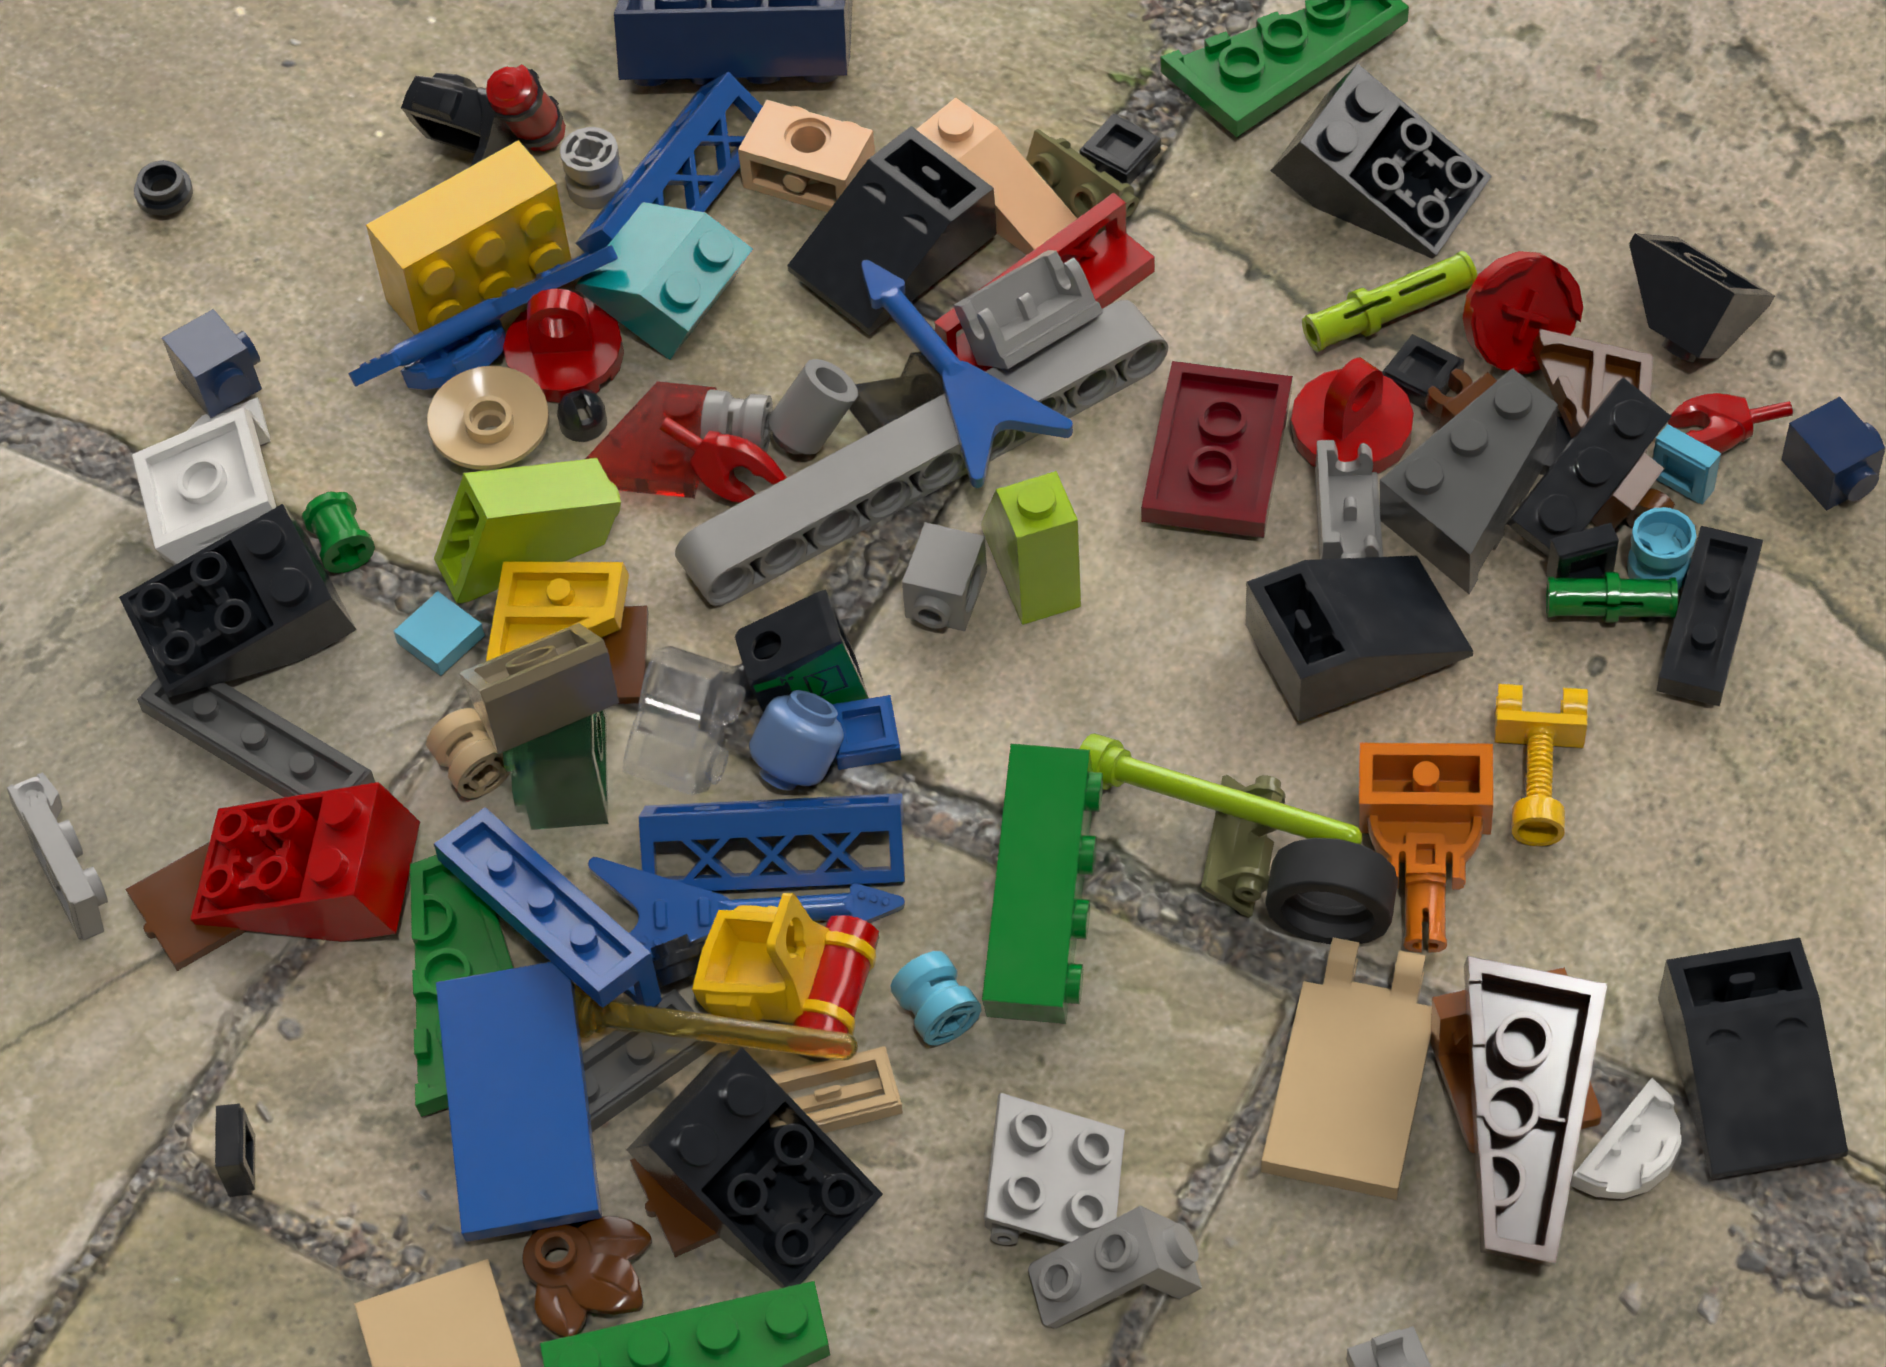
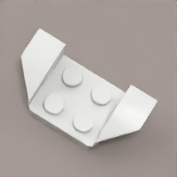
M258 397L230 407L212 418L208 414L202 415L186 432L132 454L154 546L166 562L176 565L276 508L260 445L271 440Z

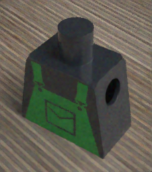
M826 589L740 628L735 634V640L742 663L709 675L714 694L722 711L757 699L764 713L767 705L773 698L784 695L790 696L796 690L816 694L830 704L869 698L854 649Z

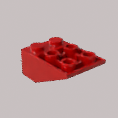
M379 782L218 808L190 920L195 925L240 928V930L338 942L396 934L420 821Z

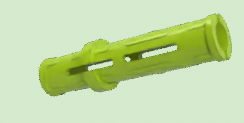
M1460 251L1452 257L1406 274L1370 291L1364 288L1356 289L1348 293L1347 300L1317 313L1304 316L1302 318L1303 332L1309 345L1316 352L1322 351L1332 344L1359 333L1365 337L1379 332L1381 324L1423 308L1464 289H1470L1478 276L1476 267L1471 257L1466 252Z

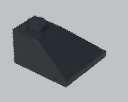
M1635 233L1629 243L1648 327L1665 337L1662 346L1667 351L1688 362L1694 363L1697 357L1720 358L1762 315L1775 297L1772 293L1678 237Z

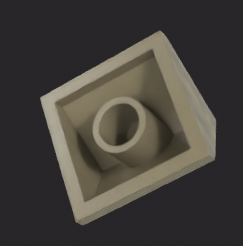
M580 623L459 673L464 687L498 754L619 703L605 642Z

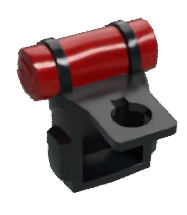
M522 64L516 68L506 66L494 71L487 80L486 88H477L476 84L470 79L457 74L435 73L433 77L415 76L401 106L410 122L427 139L475 153L470 167L518 140L524 147L533 151H548L556 147L564 138L566 128L558 101L553 96H548L543 90L538 74L533 69H528Z

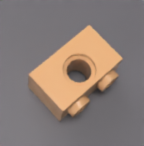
M766 100L738 148L743 188L828 212L866 161L875 154L873 130L861 127L850 121H839L808 112L798 106H787Z

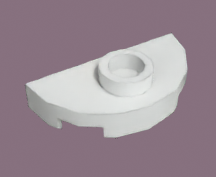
M1653 1078L1650 1079L1575 1171L1571 1181L1572 1187L1595 1197L1625 1199L1650 1191L1669 1175L1681 1146L1680 1122L1674 1111L1675 1103L1671 1095Z

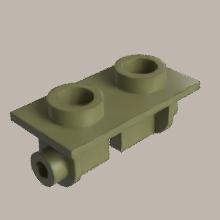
M1039 129L1034 130L1026 160L1077 218L1112 193H1115L1126 202V217L1134 213L1139 204V199L1134 195V188L1131 185L1120 183L1105 171L1098 172L1095 169L1096 165L1072 149L1070 142L1066 139L1059 138L1056 140ZM1106 225L1099 229L1096 234L1099 235L1106 230Z
M1229 775L1222 776L1221 785L1279 803H1285L1286 794L1281 789V782L1273 776H1259L1256 778L1255 784L1247 787ZM1216 811L1201 888L1247 918L1253 916L1255 901L1259 900L1261 893L1268 889V874L1274 841L1268 838L1267 834L1277 829Z

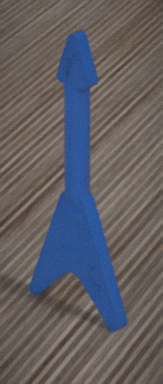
M612 245L592 254H589V251L562 265L558 264L549 270L537 274L535 279L518 288L512 287L503 291L502 296L498 298L486 299L396 344L388 353L385 352L380 357L369 360L370 362L360 364L359 368L348 374L356 387L398 366H408L498 321L506 312L527 303L533 295L540 291L556 289L617 260L618 256Z
M869 260L862 261V275L872 308L879 309L884 307L943 379V389L970 482L974 488H981L984 485L993 440L1000 431L1012 429L1062 438L1072 436L1073 423L1070 419L976 366L960 361L904 295V280Z
M593 857L588 861L590 872L636 910L639 915L638 923L629 934L650 952V948L688 934L692 946L706 940L718 910H734L739 905L778 907L781 897L730 900L722 894L602 858ZM858 883L850 886V893L797 896L812 921H827L831 916L846 915L858 917L872 923L902 910L905 906V900L902 896Z

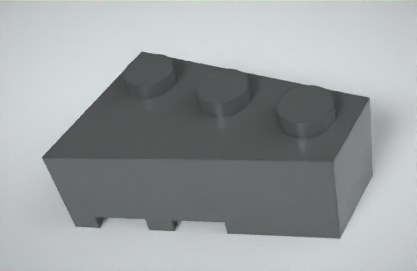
M1512 368L1380 479L1381 522L1465 592L1470 594L1478 581V573L1492 548L1496 550L1503 538L1506 523L1517 505L1522 504L1543 468V463L1556 443L1558 404Z

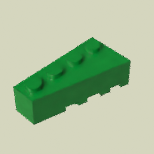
M1010 744L982 996L986 1017L1066 1024L1069 1004L1080 1005L1084 966L1083 964H1075L1074 958L1077 939L1087 940L1090 900L1082 899L1085 875H1094L1097 836H1091L1090 829L1092 813L1100 812L1103 792V773L1093 772L1090 750Z

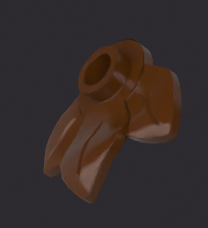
M602 1216V1218L593 1219L579 1228L565 1224L542 1228L536 1231L524 1246L522 1261L528 1278L537 1286L534 1308L544 1327L559 1337L564 1338L579 1334L586 1321L588 1312L615 1315L640 1311L644 1303L638 1276L630 1261L641 1255L652 1243V1237L649 1232L631 1220L616 1216ZM566 1248L568 1250L567 1256L561 1261L550 1262L545 1259L546 1254L554 1249Z

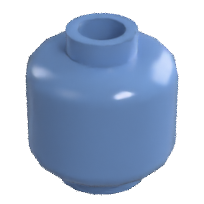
M801 690L793 691L790 696H778L771 700L749 742L751 756L761 767L760 775L766 782L783 790H793L796 785L812 786L823 780L844 739V732L841 723L836 719L838 713L834 706L816 694Z

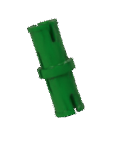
M1605 572L1604 578L1547 577V618H1554V616H1603L1605 623H1618L1619 617H1668L1669 619H1675L1677 614L1678 584L1676 577H1669V579L1620 578L1618 572Z

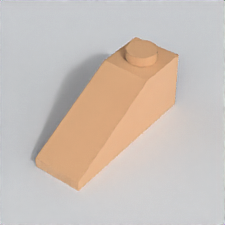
M954 98L916 129L994 188L997 234L1024 254L1028 255L1078 219L1000 129L959 99Z

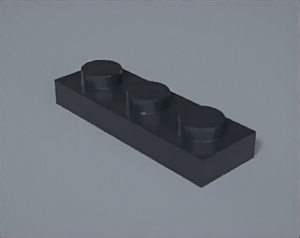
M1622 377L1607 393L1506 524L1549 558L1551 539L1585 529L1672 416Z
M1705 526L1700 527L1660 671L1657 692L1720 706L1761 554L1762 539Z

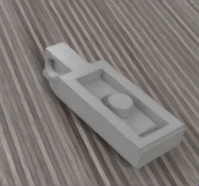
M43 772L14 786L13 784L8 786L7 790L11 804L29 837L31 848L78 939L86 940L104 932L98 906L108 902L107 896L94 867L82 870L76 859L83 855V851L70 821L65 820L58 823L56 820L62 809L59 792Z

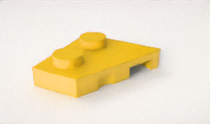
M503 562L486 661L577 623H580L600 638L620 630L629 573L624 563Z

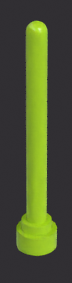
M1093 733L1085 738L1079 748L1090 750L1093 772L1103 773V790H1107L1112 786L1120 787L1127 783L1306 839L1331 838L1357 844L1362 842V833L1355 825L1134 759L1130 751L1124 749L1123 744L1113 738Z

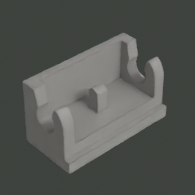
M1047 250L953 305L977 364L1004 369L1011 368L1103 313L1100 303L1095 301L1084 271L1077 260L1072 258L1063 264L1058 252L1053 250Z
M1334 440L1317 441L1315 489L1319 559L1383 557L1377 472H1372V450L1365 443L1360 444L1356 460L1342 462L1338 460V450Z

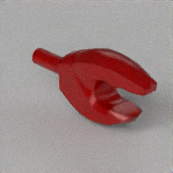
M1711 393L1696 396L1683 402L1670 414L1672 417L1668 420V424L1674 428L1691 427L1693 425L1703 426L1705 428L1703 430H1690L1686 434L1722 454L1740 442L1753 436V424L1793 416V409L1790 401L1749 409L1745 397Z
M668 416L659 428V430L695 452L689 461V465L696 476L713 493L732 502L741 503L756 495L755 491L736 478L734 474L735 467L743 466L753 476L762 477L772 485L787 478L776 462L761 447L748 439L710 430L702 439Z

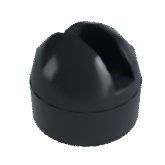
M579 388L578 391L563 395L557 410L562 434L576 442H587L599 437L607 426L605 405L601 398L594 391ZM586 408L590 418L581 421L577 410Z

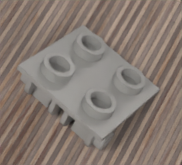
M1000 1093L997 1100L984 1213L985 1227L991 1231V1240L1001 1245H1013L1018 1242L1019 1234L1027 1232L1068 1244L1116 1219L1125 1129Z

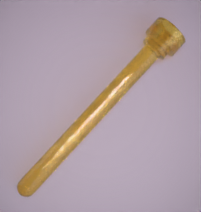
M574 983L581 1038H588L593 1033H601L607 1027L843 1061L852 1059L858 1051L857 1040L848 1033L611 1001L602 1008Z

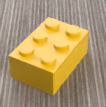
M519 140L366 224L386 301L414 335L486 299L498 298L502 296L503 291L512 287L518 288L535 279L537 274L571 260L557 184Z

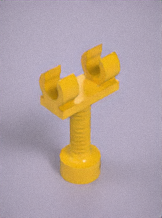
M1498 683L1495 712V743L1528 745L1526 797L1517 801L1512 808V835L1517 841L1530 846L1555 844L1565 834V809L1558 800L1552 798L1553 746L1584 748L1588 718V689L1563 687L1560 713L1522 711L1523 685Z

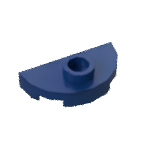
M499 319L408 366H404L401 373L407 387L422 390L441 388L448 380L466 370L490 366L503 351L506 334L501 320Z

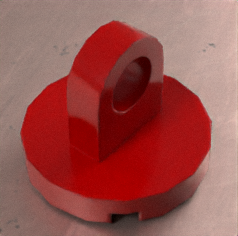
M1518 251L1496 259L1478 274L1466 295L1462 319L1466 339L1481 359L1501 370L1510 371L1513 368L1518 373L1528 374L1540 370V366L1532 351L1533 341L1539 330L1543 329L1572 336L1571 334L1576 327V322L1579 321L1581 323L1584 307L1580 286L1568 268L1542 253Z
M548 289L533 295L528 301L527 309L521 312L508 328L503 345L507 367L529 376L542 389L547 402L559 403L566 393L578 391L579 388L592 390L595 393L599 392V385L604 383L609 377H611L612 381L620 371L624 356V347L617 320L592 301L566 289Z
M1357 357L1345 364L1342 369L1324 372L1304 385L1293 403L1291 417L1293 440L1297 451L1313 467H1316L1317 441L1334 440L1338 450V460L1342 462L1356 460L1360 444L1365 443L1372 450V472H1377L1378 474L1397 463L1410 446L1414 412L1407 394L1392 379L1384 376L1382 371L1363 358Z

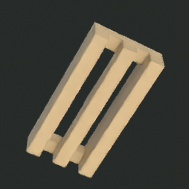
M885 1046L770 1075L786 1093L878 1071V1078L842 1087L840 1085H833L815 1090L814 1094L793 1099L805 1113L884 1093V1095L807 1114L824 1133L903 1113L902 1103ZM774 1114L768 1118L770 1127L787 1125L785 1122L779 1121V1118Z

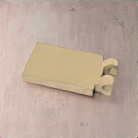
M1333 937L1323 985L1303 981L1263 1152L1261 1172L1397 1200L1431 1038L1432 1006L1418 1004L1424 977L1423 969L1426 955L1399 950L1392 989L1354 982L1358 965L1359 942Z
M488 1259L354 1303L372 1367H522Z

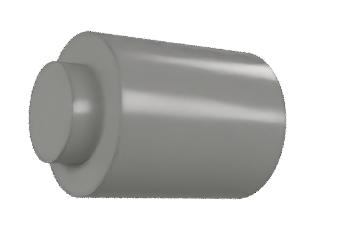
M820 359L809 360L768 418V423L776 443L792 454L818 453L858 397V390L853 380L832 363Z

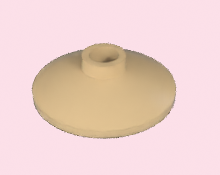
M502 366L477 367L454 376L436 392L427 414L428 431L437 450L455 464L478 470L509 466L529 455L543 439L549 422L547 400L539 385L526 374ZM490 426H496V427H497V428L492 429V430H484L485 428L490 427Z

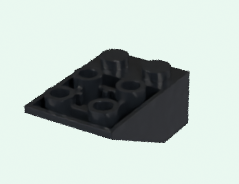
M1359 64L1353 67L1324 96L1270 170L1314 208L1431 259L1439 253L1492 177Z
M910 126L866 161L787 265L788 271L870 335L888 321L891 316L884 307L879 309L872 308L862 275V261L869 260L903 279L905 282L904 295L912 302L997 234L994 188Z
M283 504L119 597L161 685L169 697L303 661L357 630L309 537Z
M1417 555L1303 560L1246 581L1245 625L1299 722L1473 656L1472 647Z
M1801 938L1667 959L1658 1002L1711 1179L1847 1157L1848 1147L1820 998Z
M743 1047L718 1053L626 1149L672 1198L714 1230L719 1237L781 1288L801 1284L883 1195L869 1178ZM774 1114L779 1118V1121H783L787 1125L770 1127L768 1118Z

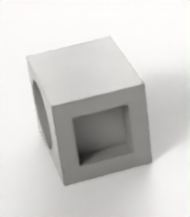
M924 523L902 580L906 618L917 620L919 623L931 628L948 627L966 631L987 574L985 536Z

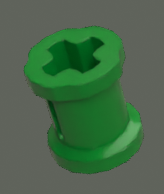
M330 491L318 495L307 504L301 516L306 530L316 534L321 544L319 556L324 568L333 573H345L358 569L368 562L375 550L371 535L365 530L360 529L354 517L357 511L356 504L352 496L347 492Z

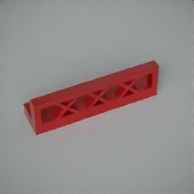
M1112 193L985 286L1047 250H1053L1058 252L1063 264L1072 258L1077 260L1084 271L1095 301L1099 302L1103 309L1155 272V256L1126 233V202L1115 193ZM1106 225V230L1095 237L1098 230ZM954 308L934 322L936 333L960 361L968 362L983 371L993 368L977 364L965 333L956 338V333L963 328Z

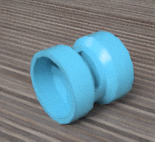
M1662 507L1643 512L1635 520L1626 566L1630 579H1669V577H1676L1678 590L1685 584L1697 536L1695 525L1689 517L1678 510Z
M942 951L928 952L911 960L894 976L890 985L891 993L900 1006L914 1013V1026L928 1045H941L961 1036L977 1021L982 1011L981 1004L968 987L958 984L956 981L958 976L957 969L949 957Z

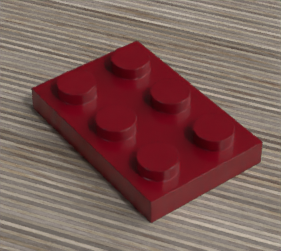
M1172 361L1141 506V522L1264 538L1292 394L1293 376Z

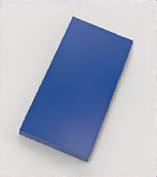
M552 962L436 982L461 1233L465 1241H475L602 1218L574 982Z

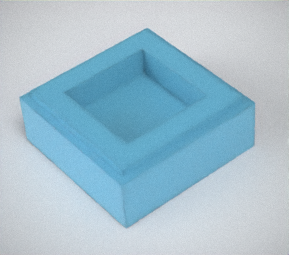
M1667 424L1655 440L1652 459L1664 467V470L1656 480L1702 505L1715 489L1721 453Z
M439 591L394 630L397 643L440 676L485 636L482 623Z

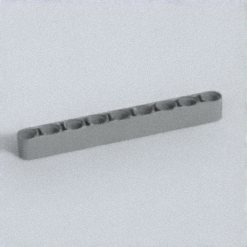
M1120 300L1103 308L1101 315L1011 368L993 367L985 372L1069 419L1151 374L1162 364L1167 356L1169 347L1165 339L1132 302ZM945 393L689 531L679 541L675 550V557L706 600L715 606L730 603L968 474ZM1012 429L1000 431L993 440L989 462L1040 434Z

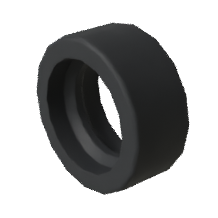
M1331 838L1299 840L1279 849L1274 857L1265 905L1269 917L1280 928L1301 939L1331 944L1334 937L1359 942V944L1369 943L1385 935L1392 923L1398 879L1395 867L1383 855L1364 845Z

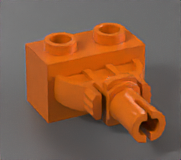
M1360 742L1359 829L1361 833H1369L1375 851L1383 855L1395 867L1398 879L1397 889H1399V864H1405V938L1403 946L1409 951L1422 952L1423 922H1428V953L1440 952L1447 947L1446 864L1449 863L1452 866V890L1464 888L1466 884V863L1478 848L1482 834L1491 835L1493 817V744Z

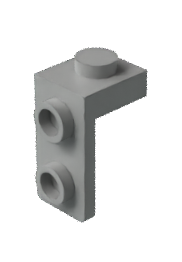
M1138 1206L1032 1262L1028 1268L1042 1322L1051 1328H1058L1141 1284H1146L1177 1299H1181L1202 1288L1195 1265L1199 1257L1198 1248L1191 1233L1182 1224L1176 1223L1143 1206Z

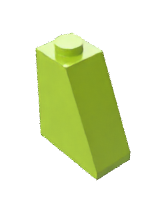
M597 458L463 473L434 556V560L456 603L470 602L498 590L503 562H564L605 545L613 522L620 512L621 500L616 485L610 482Z
M1057 471L996 489L981 521V528L1021 624L1024 625L1081 607L1078 519Z

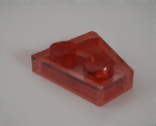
M657 381L585 459L597 458L608 479L616 485L618 491L695 499L699 478L689 465V461L695 452L659 430V428L668 416L701 438V418L705 397L708 390H717L716 387Z

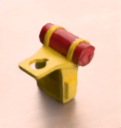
M783 893L778 907L739 905L734 910H718L701 952L692 990L699 1004L708 1013H711L714 1018L728 1021H744L745 1023H758L761 1019L778 1020L780 1023L793 1024L791 1042L800 1051L820 1059L840 1058L844 1054L848 1039L853 1036L856 1026L855 1015L868 973L874 968L876 962V947L880 938L879 930L865 920L846 915L831 916L824 927L812 921L794 893Z

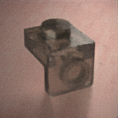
M920 351L912 352L900 377L855 384L858 390V397L849 410L864 430L870 434L945 393L943 379Z

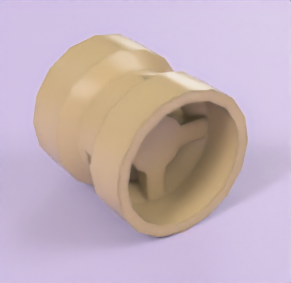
M464 708L448 714L439 720L427 737V748L439 765L449 767L448 778L462 797L476 798L490 793L507 779L513 769L512 757L508 751L500 754L497 753L476 709Z

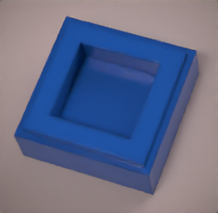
M891 695L832 704L837 710L838 715L836 719L841 723L844 732V739L836 753L838 770L902 760Z

